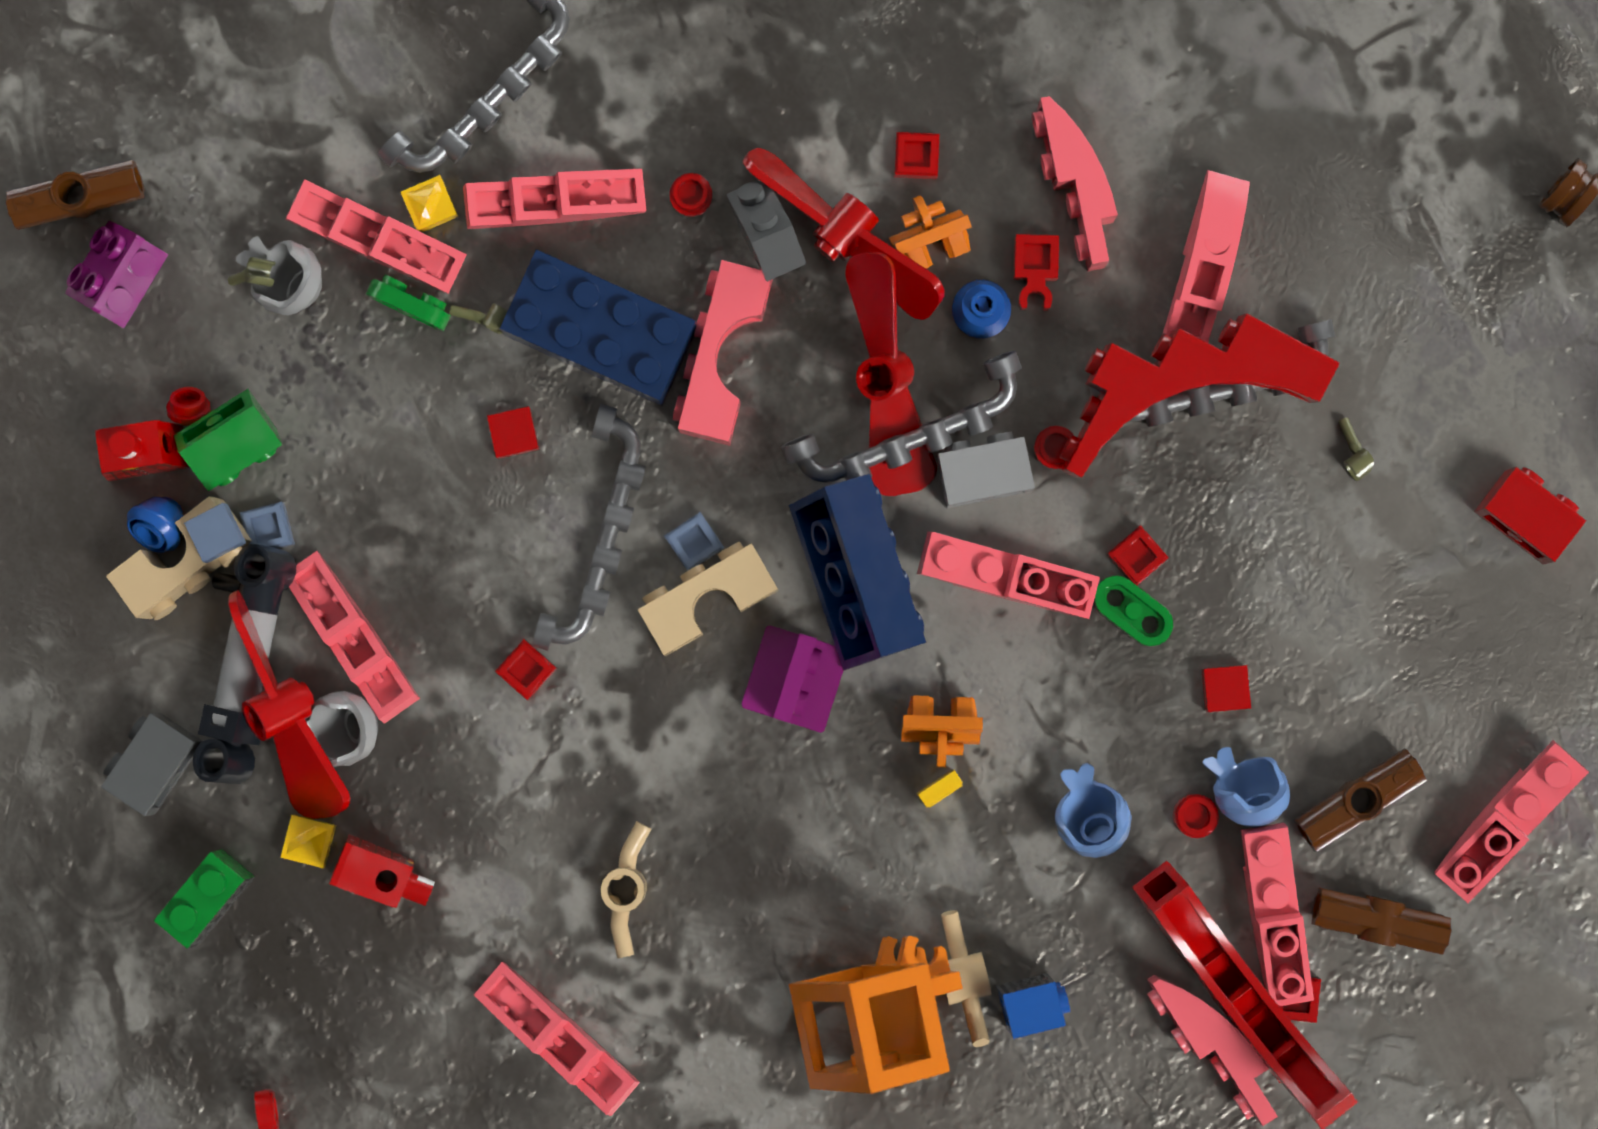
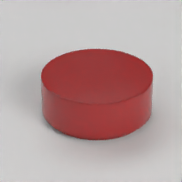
M1190 794L1181 798L1175 805L1173 820L1175 826L1182 834L1191 838H1203L1211 834L1217 827L1219 812L1215 803L1210 798L1204 795Z
M271 1089L255 1091L254 1098L258 1128L279 1129V1115L274 1091Z

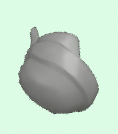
M256 236L248 243L249 251L244 250L237 255L236 262L245 267L250 257L276 262V265L272 266L270 271V278L274 279L272 287L251 283L253 299L266 310L288 316L306 309L318 298L322 288L321 266L316 255L306 246L292 240H286L276 244L271 249H266L261 239Z
M339 691L320 697L314 703L312 714L306 722L334 767L350 766L370 754L375 747L378 734V719L372 708L362 697L347 691Z

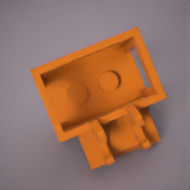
M890 936L883 937L876 964H864L789 984L810 1089L873 1094L950 1072L935 996L961 990L963 987L959 971H950L947 952L944 947L935 946L933 948V958L930 963H927L925 950L922 947H915L919 939L913 936H904L896 961L894 958V947L898 940ZM812 1002H844L854 1054L850 1055V1060L825 1066Z

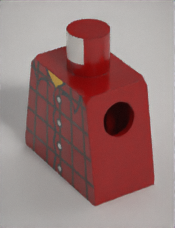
M151 420L95 430L102 475L107 481H115L190 468L179 454L174 435L183 430L184 426L160 420ZM164 437H166V440H167L168 452H166V450H165V448H164V445H163V438H164Z
M348 834L329 884L397 908L401 897L425 906L435 881L412 873L414 867L413 860ZM384 870L395 873L397 878L393 883L385 884L378 880L377 875Z

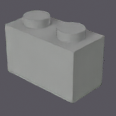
M1005 432L988 436V444L971 447L970 440L954 442L945 447V452L939 453L936 459L946 509L1031 492L1035 486L1025 437L1014 439L1013 432Z

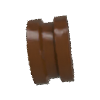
M1579 158L1568 167L1569 170L1564 175H1561L1547 193L1550 196L1547 199L1543 198L1539 204V207L1545 212L1553 211L1557 214L1558 222L1566 228L1585 211L1598 195V172L1595 174L1590 173L1587 170L1588 165Z

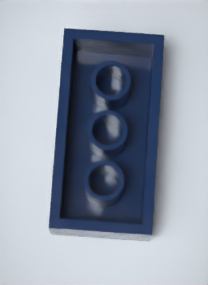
M536 249L501 324L500 330L508 338L663 406L694 338L696 321Z
M870 474L825 486L789 505L843 671L926 643L924 622L919 612L915 609L910 594V580L905 570L901 567L895 550V535L891 528L887 526L881 508V493L873 484Z

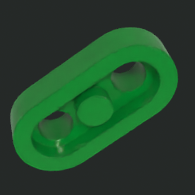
M384 275L381 281L372 279L365 293L366 296L427 326L444 332L451 315L444 311L446 303L426 293H423L421 299L405 293L408 286L387 275Z
M1111 576L1098 584L1094 599L1095 609L1101 616L1134 641L1143 646H1156L1162 644L1170 637L1173 631V618L1169 610L1132 581L1122 576ZM1111 590H1116L1122 595V602L1117 607L1111 606L1107 601V595ZM1147 616L1156 620L1157 628L1153 633H1147L1142 628V621Z

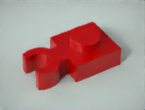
M1015 235L1013 280H1026V286L1022 289L1018 298L1020 310L1027 309V297L1034 293L1042 297L1043 311H1048L1051 307L1052 293L1045 285V282L1058 280L1059 235Z

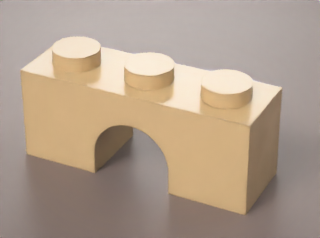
M209 496L175 522L186 540L185 555L176 566L168 568L156 552L140 549L106 575L136 618H154V620H159L165 617L177 607L174 601L186 592L193 594L206 586L211 581L209 574L221 565L226 568L234 564L241 549L252 541L233 514L246 544L209 563L202 562L184 523L221 503H225L223 499Z
M737 542L717 554L721 561L712 567L705 569L703 564H699L680 576L683 581L681 585L669 592L664 585L642 598L645 605L639 608L638 612L664 656L673 653L704 635L695 620L694 609L698 599L705 593L710 591L725 592L733 598L740 612H743L778 591L776 584L752 543L743 547L741 542Z

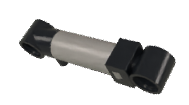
M249 544L243 547L236 557L234 564L235 575L217 572L212 578V586L222 591L233 593L238 590L241 593L269 659L282 593L293 583L296 575V564L292 555L285 550L259 544ZM233 618L231 620L214 705L204 704L198 735L215 739L202 741L197 746L193 755L194 771L199 779L205 782L241 784L247 781L255 768V756L249 745H260V739L255 736L246 722L242 711V703L261 693L263 684L238 633Z

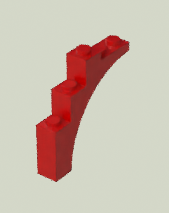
M1247 313L1238 316L1236 321L1233 319L1228 320L1218 339V342L1223 344L1221 350L1180 328L1172 330L1170 335L1163 333L1159 338L1151 357L1157 359L1154 365L1113 343L1105 345L1103 351L1096 348L1085 367V372L1090 374L1086 385L1098 390L1100 394L1098 398L1092 395L1087 401L1080 415V419L1084 420L1085 423L1078 437L1071 434L1065 443L1059 457L1065 460L1061 470L1075 478H1082L1100 449L1125 423L1151 405L1185 390L1207 385L1246 384L1278 390L1308 403L1320 402L1340 362Z
M1167 860L1132 887L1169 943L1195 972L1214 1002L1255 1049L1269 1068L1268 1070L1279 1083H1282L1320 1129H1325L1358 1103L1351 1091L1325 1063L1264 988L1215 923L1190 885Z

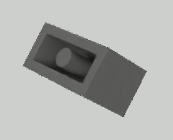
M757 180L744 184L739 189L726 194L740 231L766 281L807 264L794 228L773 189L762 181Z
M150 713L148 717L142 716L138 719L128 735V738L132 740L123 754L118 752L114 755L103 773L107 778L101 788L143 816L155 815L192 761L197 746L202 742L201 739L162 713Z

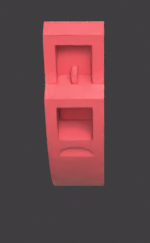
M1050 96L1042 97L1037 106L1038 112L1032 113V123L1036 138L1043 137L1046 154L1040 155L1044 179L1052 180L1054 191L1071 188V193H1066V204L1070 219L1077 218L1080 235L1074 236L1078 260L1086 261L1087 271L1103 269L1109 262V256L1102 225L1113 223L1118 216L1111 188L1092 146L1080 128Z
M1207 170L1183 250V255L1186 256L1163 333L1170 335L1172 330L1180 328L1207 343L1209 342L1217 311H1222L1236 259L1247 206L1249 181Z
M932 531L927 532L917 571L919 575L948 582L954 586L1084 619L1090 618L1100 579L1099 576L1024 555L1007 553Z
M1553 740L1524 771L1520 769L1483 809L1435 870V875L1469 903L1529 841L1528 835L1576 787L1589 771Z
M1285 823L1242 829L1241 836L1246 865L1243 867L1264 987L1279 1006L1314 1001L1304 921L1298 907L1288 827Z
M1156 975L1148 978L1147 981L1153 990L1147 993V996L1160 1016L1168 1013L1176 1028L1170 1032L1183 1053L1186 1054L1192 1051L1199 1059L1204 1058L1211 1052L1215 1054L1209 1061L1223 1082L1228 1079L1232 1081L1239 1094L1233 1097V1100L1247 1120L1254 1116L1264 1126L1277 1118V1114L1254 1079L1269 1068L1239 1030L1219 1012L1189 991Z

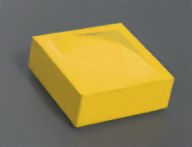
M440 175L401 191L415 228L420 232H425L459 217Z
M295 814L291 815L280 858L325 868L336 825Z

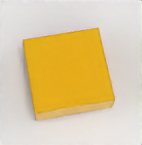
M952 769L916 794L924 806L930 808L962 787L963 782L956 771Z

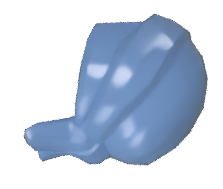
M1226 747L1217 751V758L1209 757L1204 759L1202 764L1217 779L1213 787L1216 803L1221 813L1235 823L1252 828L1265 826L1277 820L1287 808L1290 801L1289 784L1285 774L1280 770L1274 758L1258 757L1236 764L1231 748Z
M1089 763L1082 764L1078 772L1073 769L1063 770L1060 775L1070 791L1060 800L1055 811V821L1059 836L1071 850L1085 857L1099 858L1115 853L1122 847L1130 832L1132 815L1126 800L1113 788L1093 780L1094 767Z

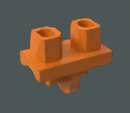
M919 195L912 198L915 211L901 216L905 228L917 223L921 225L888 237L891 247L927 269L933 263L926 245L941 240L948 258L965 254L971 250L966 229L971 228L972 225L968 215H964L960 209L932 220V217L946 212L942 201L940 200L927 206L923 197Z
M919 695L911 696L907 715H903L901 742H920L919 754L936 755V767H946V755L963 756L964 744H980L983 717H977L974 698H952L950 716H933L934 698Z

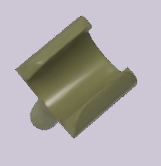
M250 257L246 269L229 276L228 283L231 286L247 282L272 287L274 279L270 278V271L272 266L276 265V262Z
M495 303L492 304L486 315L480 311L452 305L450 308V315L475 321L497 334L503 333L500 327L507 310Z
M1344 418L1338 421L1353 455L1345 460L1343 464L1349 475L1355 481H1358L1370 473L1374 465V459L1358 442L1349 418Z

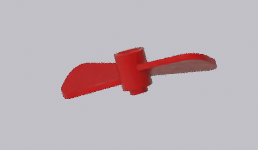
M755 148L749 151L743 158L744 166L753 176L819 223V226L813 232L817 239L814 247L823 256L834 262L837 257L846 261L850 255L853 257L860 253L881 252L890 258L896 270V303L909 316L919 320L929 318L944 298V287L935 274L870 233L879 222V219L863 202L855 196L846 193L835 207L832 208L773 153L762 148Z
M881 252L854 255L849 259L845 270L848 287L870 356L869 359L861 363L856 373V382L860 392L865 397L871 399L869 448L879 445L880 442L893 436L906 434L918 429L922 425L908 389L914 377V366L908 355L897 350L896 270L890 258ZM926 444L910 450L912 460L902 466L888 469L886 462L883 461L869 467L873 484L879 489L881 495L897 496L913 493L931 484L937 474V464L933 453L928 452Z
M237 590L229 594V609L238 633L265 688V691L242 703V711L246 722L255 736L261 741L273 737L289 800L293 808L302 816L311 819L336 816L348 808L350 794L305 721L312 714L311 706L314 705L312 692L304 682L298 683L291 677L277 683L246 602Z

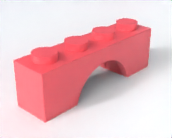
M721 260L719 271L711 270L705 295L711 296L712 299L708 313L700 312L694 337L701 338L697 355L689 354L683 378L690 380L686 397L678 396L672 420L679 422L678 430L681 434L728 446L731 444L741 403L740 399L733 395L721 382L717 373V357L723 342L734 330L743 325L763 320L773 279L766 281L759 269Z

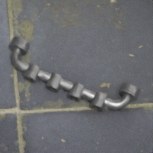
M527 0L539 13L544 12L546 9L552 14L551 26L544 34H541L531 43L516 63L501 74L486 94L471 105L466 114L454 127H451L441 136L436 145L427 154L415 155L410 149L414 142L400 130L382 146L377 155L390 168L398 163L409 171L420 173L434 170L447 158L454 164L462 159L472 147V144L466 138L477 127L484 133L492 128L502 116V113L496 107L507 96L514 102L517 101L532 85L526 76L537 65L543 71H546L561 55L562 52L556 45L568 31L570 20L567 6L563 0Z
M1332 319L1297 328L1300 342L1304 344L1310 343L1312 348L1328 356L1327 338L1335 336ZM1246 384L1204 386L1184 391L1159 401L1130 421L1146 419L1147 426L1153 427L1173 422L1172 412L1188 409L1189 416L1193 417L1215 411L1213 402L1230 398L1231 406L1257 401L1255 392L1267 388ZM1089 386L1091 396L1100 394L1098 390ZM1272 389L1273 396L1286 394Z
M1016 351L1003 353L983 363L989 380L998 379L1000 383L999 392L991 399L966 406L957 413L927 422L918 429L888 438L880 442L879 445L849 454L830 465H820L813 458V455L820 451L814 434L798 437L782 445L781 449L788 464L796 462L803 474L813 481L827 483L842 478L849 480L870 474L872 477L869 467L883 461L886 462L888 469L902 466L912 460L910 450L926 444L928 452H935L953 443L950 436L951 433L966 428L969 436L987 431L993 427L990 417L998 415L1007 409L1015 398L1017 390L1015 372L1022 369Z
M600 404L591 435L593 438L608 442L610 434H614L622 440L624 449L576 618L570 626L558 627L555 626L558 617L541 613L532 647L548 651L550 643L567 645L579 641L588 633L595 614L604 616L610 591L603 590V584L607 573L616 574L622 549L614 547L618 531L628 532L634 508L626 506L630 489L640 490L646 466L638 464L641 450L638 433L630 423L615 417L617 408Z

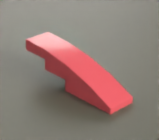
M642 169L557 172L555 176L512 177L509 181L465 183L463 186L467 229L554 224L646 212Z
M305 179L302 181L285 220L447 294H449L467 255L389 216L385 217L348 198L344 199Z
M315 551L296 565L295 578L289 589L323 642L331 648L350 680L358 686L378 719L385 724L418 701L420 697L322 555Z
M501 962L475 992L474 996L534 1054L540 1055L569 1084L576 1085L606 1115L612 1116L639 1085L640 1082L611 1054L505 962Z

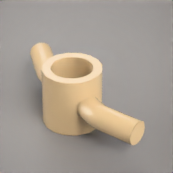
M638 821L635 822L621 849L618 868L609 872L601 885V897L605 905L612 910L611 932L617 958L634 955L628 927L629 913L643 901L647 892V882L643 874L636 869L637 856L651 828ZM625 875L631 877L636 882V887L634 888L636 899L628 903H623L619 897L612 895L610 888L612 880H620Z
M951 910L942 913L941 918L951 959L948 960L950 971H959L963 989L946 993L948 1005L962 1002L972 1045L974 1047H982L987 1045L990 1040L979 998L992 995L982 953L968 955L958 911Z

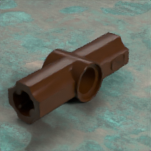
M131 160L79 174L64 172L54 180L7 191L5 201L14 227L21 230L72 216L86 218L93 215L96 210L144 199L145 188L137 164ZM76 186H83L84 194L82 199L75 204H69L68 194L71 189Z
M1404 748L1356 780L1344 783L1336 793L1295 818L1294 822L1305 841L1314 852H1317L1362 822L1376 818L1382 812V809L1420 786L1427 779L1417 760ZM1363 788L1369 795V804L1364 811L1358 813L1351 805V796L1357 789Z
M1320 887L1314 898L1311 912V924L1320 928L1355 934L1358 939L1386 946L1396 947L1398 944L1442 955L1449 945L1452 931L1451 918L1444 915L1406 908L1403 903L1366 895V898Z

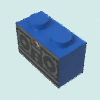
M1047 973L996 986L1006 1028L1013 1039L1066 1026L1063 1014L1071 1012L1064 986L1061 987L1060 982H1055Z

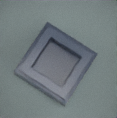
M284 502L240 512L243 528L252 539L249 544H259L278 549L295 545Z
M221 503L184 523L204 563H209L246 544L237 522L226 503Z
M701 512L664 536L687 571L699 564H703L725 549Z

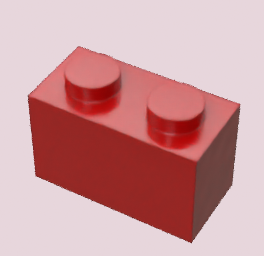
M1518 467L1506 470L1474 512L1541 564L1556 562L1587 520L1577 513L1579 507L1572 500L1561 494H1557L1555 497L1542 487L1544 480L1532 470L1523 467L1521 470Z

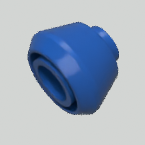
M975 280L965 284L955 295L952 304V315L958 328L968 336L979 339L990 338L1000 333L1007 325L1011 315V303L1005 290L998 284L989 280ZM987 300L990 301L991 308L988 306Z
M151 497L128 511L127 527L132 537L143 547L157 553L173 551L179 546L182 532L175 522L183 517V510L175 500L169 497Z

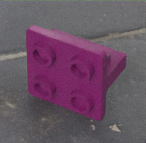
M109 220L105 226H101L93 234L89 244L91 249L83 263L77 264L70 272L65 294L120 327L125 328L169 254L147 242L138 234Z
M772 625L766 626L741 703L742 707L816 732H824L843 674V668L836 647L801 633L797 634Z

